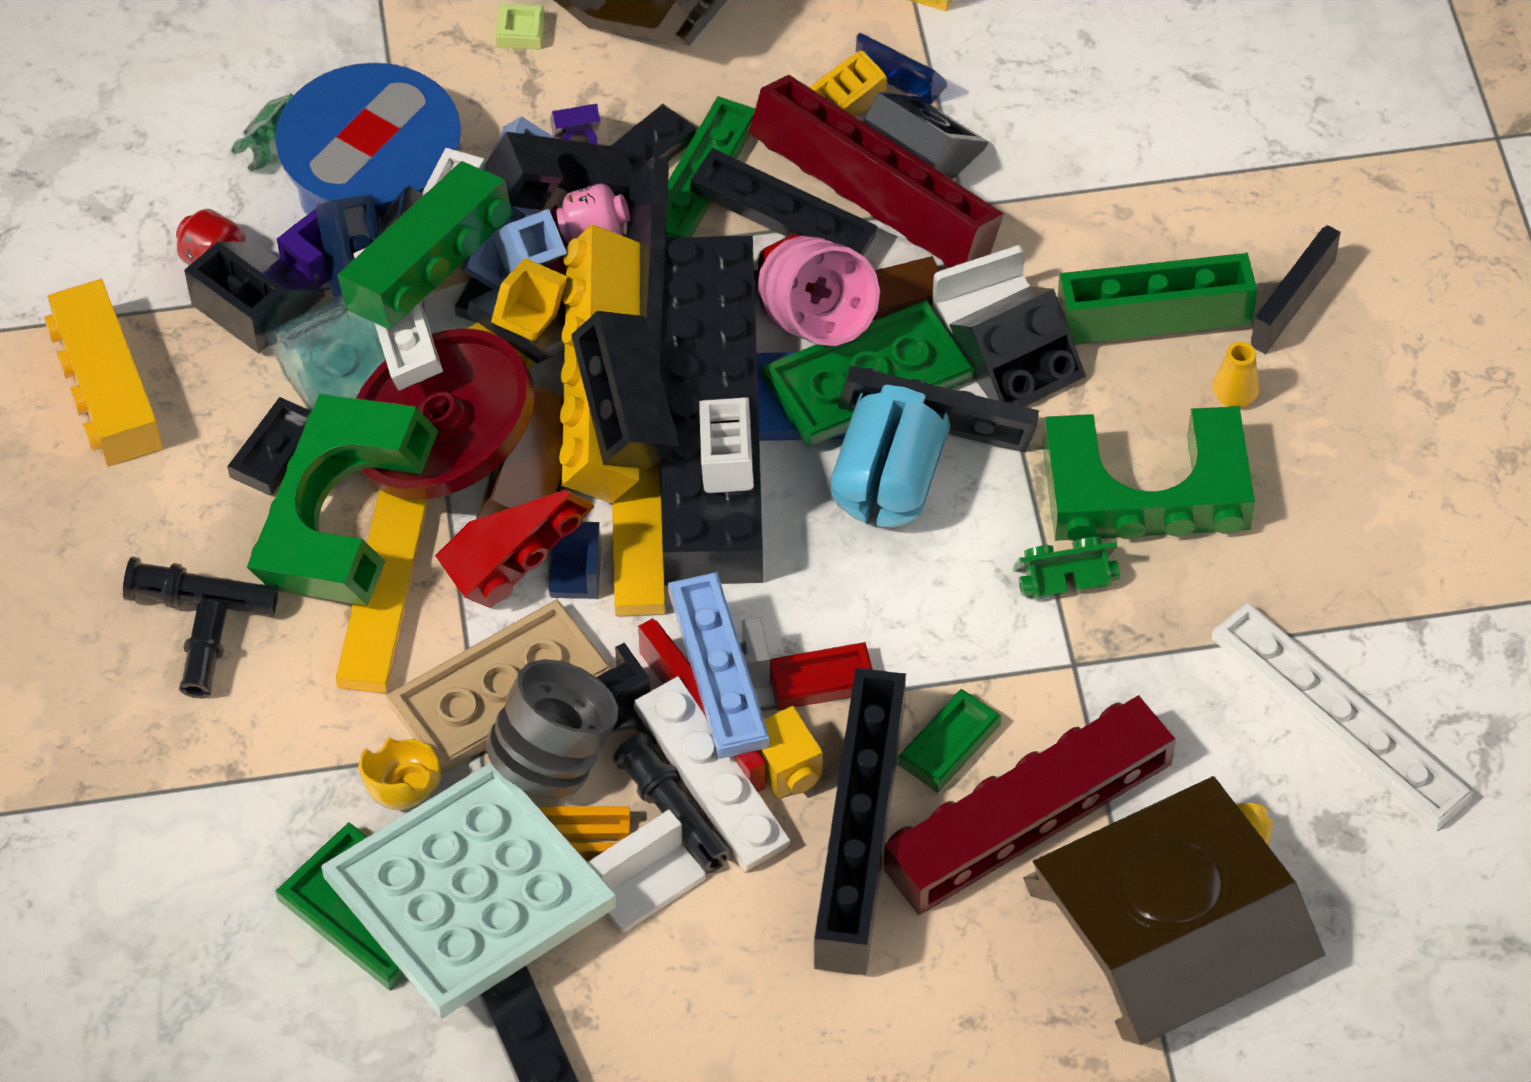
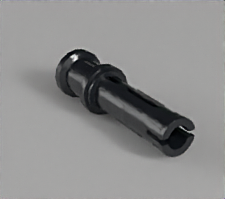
M135 556L130 557L123 580L124 600L133 601L136 597L164 601L165 606L170 608L180 606L182 602L198 604L200 601L209 600L210 598L218 600L219 603L224 604L226 609L267 615V617L273 618L279 596V587L277 585L269 586L229 578L188 573L186 567H182L179 563H173L170 567L142 563L140 557Z
M639 733L627 739L615 751L613 763L617 768L625 769L637 784V794L643 801L654 803L662 814L670 810L682 826V841L701 864L704 872L712 873L720 869L724 865L718 857L721 856L724 861L728 862L732 856V851L725 846L679 786L680 777L677 769L672 764L664 762L654 749L655 740L649 733Z

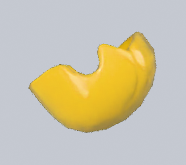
M389 737L385 740L383 747L376 753L364 749L358 765L359 774L370 797L378 804L392 810H406L419 805L437 790L442 778L441 762L430 745L417 739L396 741Z

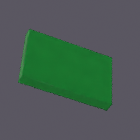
M348 822L277 888L275 892L278 901L390 991L405 977V974L325 880L321 865L368 837Z

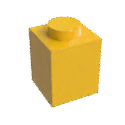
M794 706L765 718L764 723L769 735V748L758 750V752L766 761V782L777 800L791 793L800 794L806 792L818 780L823 779L822 750Z

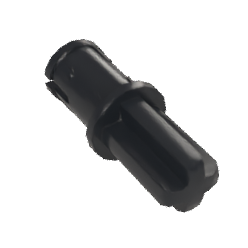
M209 598V600H203L198 603L191 637L184 642L183 648L187 656L179 691L188 697L202 699L211 695L216 662L224 653V648L220 642L227 609L224 604L219 603L216 599Z

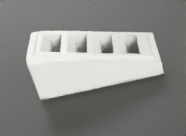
M749 398L699 401L701 465L704 490L707 493L751 490L754 483ZM740 420V422L711 424V422Z

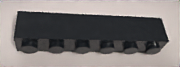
M855 668L814 936V969L867 975L884 857V844L886 843L905 710L906 673Z

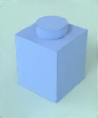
M549 209L507 224L491 235L507 276L524 258L546 266L567 254Z

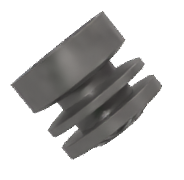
M541 659L529 662L519 671L507 695L506 705L499 711L496 723L491 727L487 735L485 749L490 762L505 779L522 790L544 797L561 798L575 794L584 785L589 775V770L597 760V752L605 745L617 721V703L610 690L598 678L583 668L559 660Z

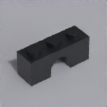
M507 131L485 163L489 173L505 179L511 206L537 210L544 208L557 187L570 193L597 184L608 185L615 196L622 194L628 205L629 178L635 173L625 149L622 147Z

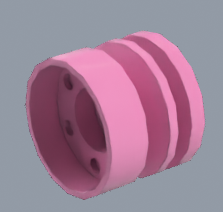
M799 236L782 242L769 253L759 273L757 288L762 310L770 321L788 333L802 337L815 344L837 346L853 341L869 327L878 310L880 287L876 272L868 260L849 247L819 237ZM808 282L815 284L812 292L805 291Z

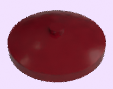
M469 328L450 329L432 333L431 335L443 372L399 391L391 378L386 360L369 376L357 394L356 399L417 407L438 430L421 474L384 468L361 469L362 473L376 488L395 497L413 500L432 499L450 495L486 477L513 452L523 437L532 416L535 400L534 384L530 371L518 352L503 338L487 331Z

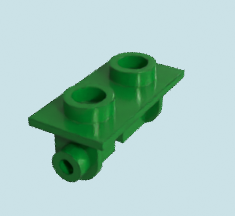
M1090 537L1073 542V549L1054 552L1053 545H1043L1025 550V557L1019 558L1013 566L1014 572L1022 570L1026 572V576L1019 577L1021 595H1031V598L1034 600L1065 594L1068 592L1065 579L1067 574H1073L1076 592L1110 587L1112 581L1120 580V569L1117 560H1108V556L1118 546L1117 541L1102 543L1101 537Z

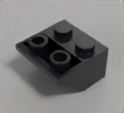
M218 241L184 270L191 305L258 354L325 297V292L322 288L258 243Z
M1029 286L949 324L957 345L975 369L974 380L989 399L1015 402L1024 407L1086 377L1053 288Z

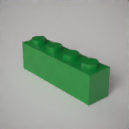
M464 161L459 162L337 274L347 310L391 330L513 215L505 179Z
M1248 253L1059 273L1057 298L1074 344H1084L1252 325L1257 286Z

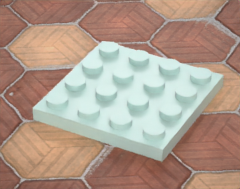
M491 762L321 865L325 880L441 1019L617 907L614 892L525 792L505 779Z

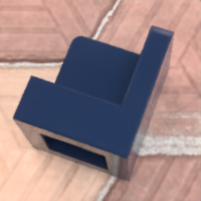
M582 522L578 529L563 537L550 550L551 563L548 590L551 598L598 599L602 553L600 522Z

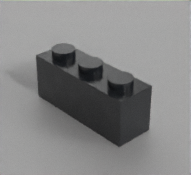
M596 311L571 334L603 465L652 469L679 445L646 317Z

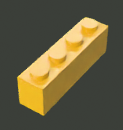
M101 278L47 295L52 314L44 316V321L52 344L61 341L64 350L57 351V356L65 379L74 377L77 383L76 386L70 387L78 415L88 413L90 422L84 423L83 427L91 451L101 449L106 465L109 467L162 450L163 447L155 416L103 279Z

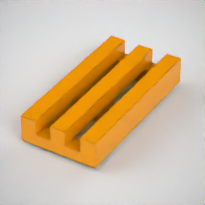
M537 806L568 841H588L590 838H619V841L630 835V806ZM618 842L569 843L586 861L592 860Z

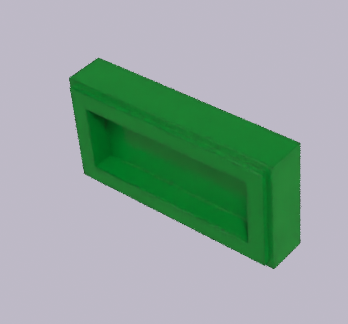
M961 688L899 754L898 766L939 793L1001 725V715Z

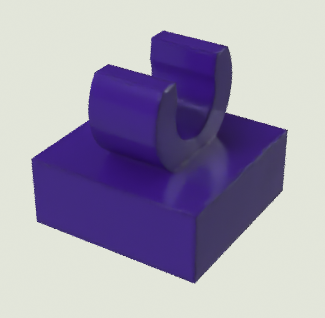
M597 103L552 111L550 122L553 137L563 135L562 139L571 140L576 135H582L587 139L588 143L597 144V135L594 130L599 128L601 122Z

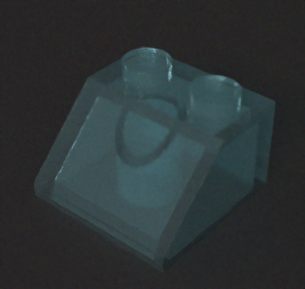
M343 294L265 332V336L284 376L306 407L311 411L319 394L356 399L357 394L369 376L386 360L375 323L348 311Z

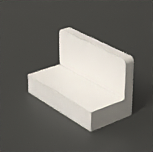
M1020 245L934 274L932 308L953 339L954 336L949 325L950 323L1029 287L1023 275L1025 253Z
M667 810L587 862L616 895L617 907L606 915L622 933L629 931L705 880L704 870L682 845L681 823L670 810Z

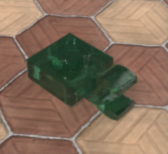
M292 93L268 101L243 131L245 136L234 142L231 148V152L234 155L244 152L248 147L252 149L254 159L247 167L250 172L261 169L268 164L271 157L270 141L273 139L276 142L277 123L284 107L294 96Z

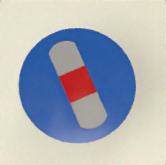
M360 63L326 72L298 90L288 101L279 117L275 140L281 164L289 179L298 188L300 204L306 215L321 203L372 194L376 216L378 217L405 187L411 186L420 193L423 192L445 148L458 151L461 126L459 114L453 100L438 83L416 70L395 64Z

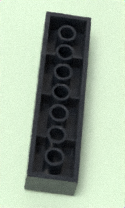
M753 236L666 238L660 375L665 386V394L673 425L676 429L679 446L661 461L664 586H668L669 582L715 572L718 573L721 584L763 583ZM749 398L754 486L751 490L707 493L704 490L701 465L699 401ZM740 420L711 422V424L740 422Z

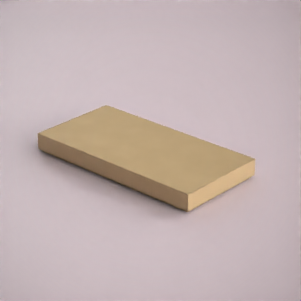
M557 598L386 694L388 705L412 738L424 742L433 748L441 762L443 775L486 750L487 735L491 727L496 723L499 711L506 705L507 695L519 671L527 663L541 659L564 661L583 668L595 677L610 671L612 668Z

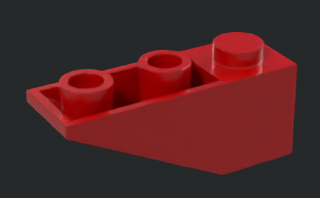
M563 490L469 521L435 557L464 598L492 608L496 603L506 599L511 594L513 586L531 569L542 564L547 558L548 552L563 537L578 529L583 518L595 506L591 501L570 491Z

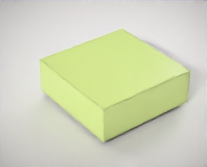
M500 4L495 37L496 48L541 49L545 21L544 5Z

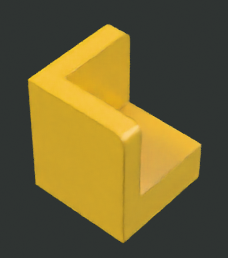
M524 258L502 282L491 323L529 340H536L557 316L568 277Z

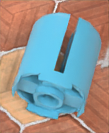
M883 385L881 393L870 394L862 398V393H860L831 476L830 485L836 505L852 518L867 524L877 495L878 504L881 506L877 517L878 527L896 528L910 524L921 514L951 426L947 413H945L942 420L933 409L923 404L926 395L906 387Z

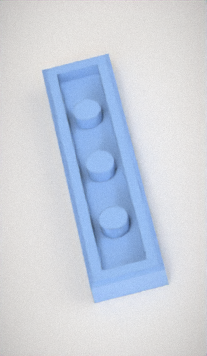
M715 572L669 582L670 599L719 759L769 748V735L718 573Z

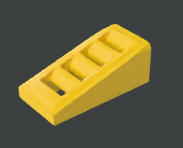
M861 50L841 62L811 85L810 88L825 98L831 97L837 106L856 116L870 108L878 92L887 93V77L872 59ZM848 88L851 93L848 95L844 89Z

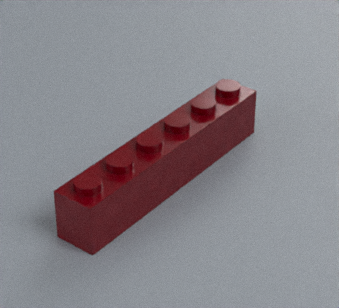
M788 74L761 87L748 134L764 143L767 149L779 153L797 165L802 172L814 176L832 188L840 197L849 199L870 213L875 220L887 224L905 236L910 243L922 247L940 259L948 268L991 254L1004 216L1003 212Z
M1139 695L1124 704L1121 702L1114 703L1106 708L1097 720L1083 728H1071L1059 738L1056 744L1040 753L1033 751L1025 755L1016 764L1015 768L1000 777L990 776L984 779L975 787L971 794L957 802L948 801L943 803L925 821L913 828L905 826L897 830L888 839L887 843L884 844L883 870L917 914L921 915L1172 765L1176 738Z

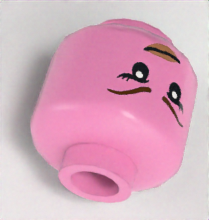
M597 184L566 194L562 207L557 209V219L562 236L568 244L572 239L578 238L591 224L623 236L624 223L630 221V213L627 202L622 194L615 196L608 185Z

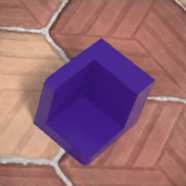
M315 208L276 239L280 259L321 288L330 281Z

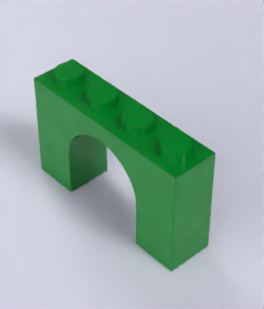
M319 394L312 412L306 419L305 428L294 455L288 462L287 471L276 498L270 505L269 514L258 541L252 548L247 568L265 585H277L279 591L368 606L386 561L363 539L320 532L319 515L322 505L331 490L342 479L361 469L384 468L421 474L438 434L436 427L417 407Z
M1240 406L1191 408L1187 441L1192 472L1178 485L1161 491H1141L1127 487L1116 481L1106 471L1099 455L1094 414L1045 417L1043 453L1055 541L1071 540L1075 542L1090 537L1136 539L1141 536L1151 535L1181 537L1190 533L1219 532L1231 534L1240 530H1251L1255 497Z

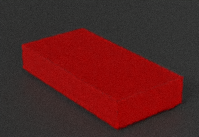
M866 642L770 659V683L777 711L791 706L795 708L851 698L855 668L873 670Z

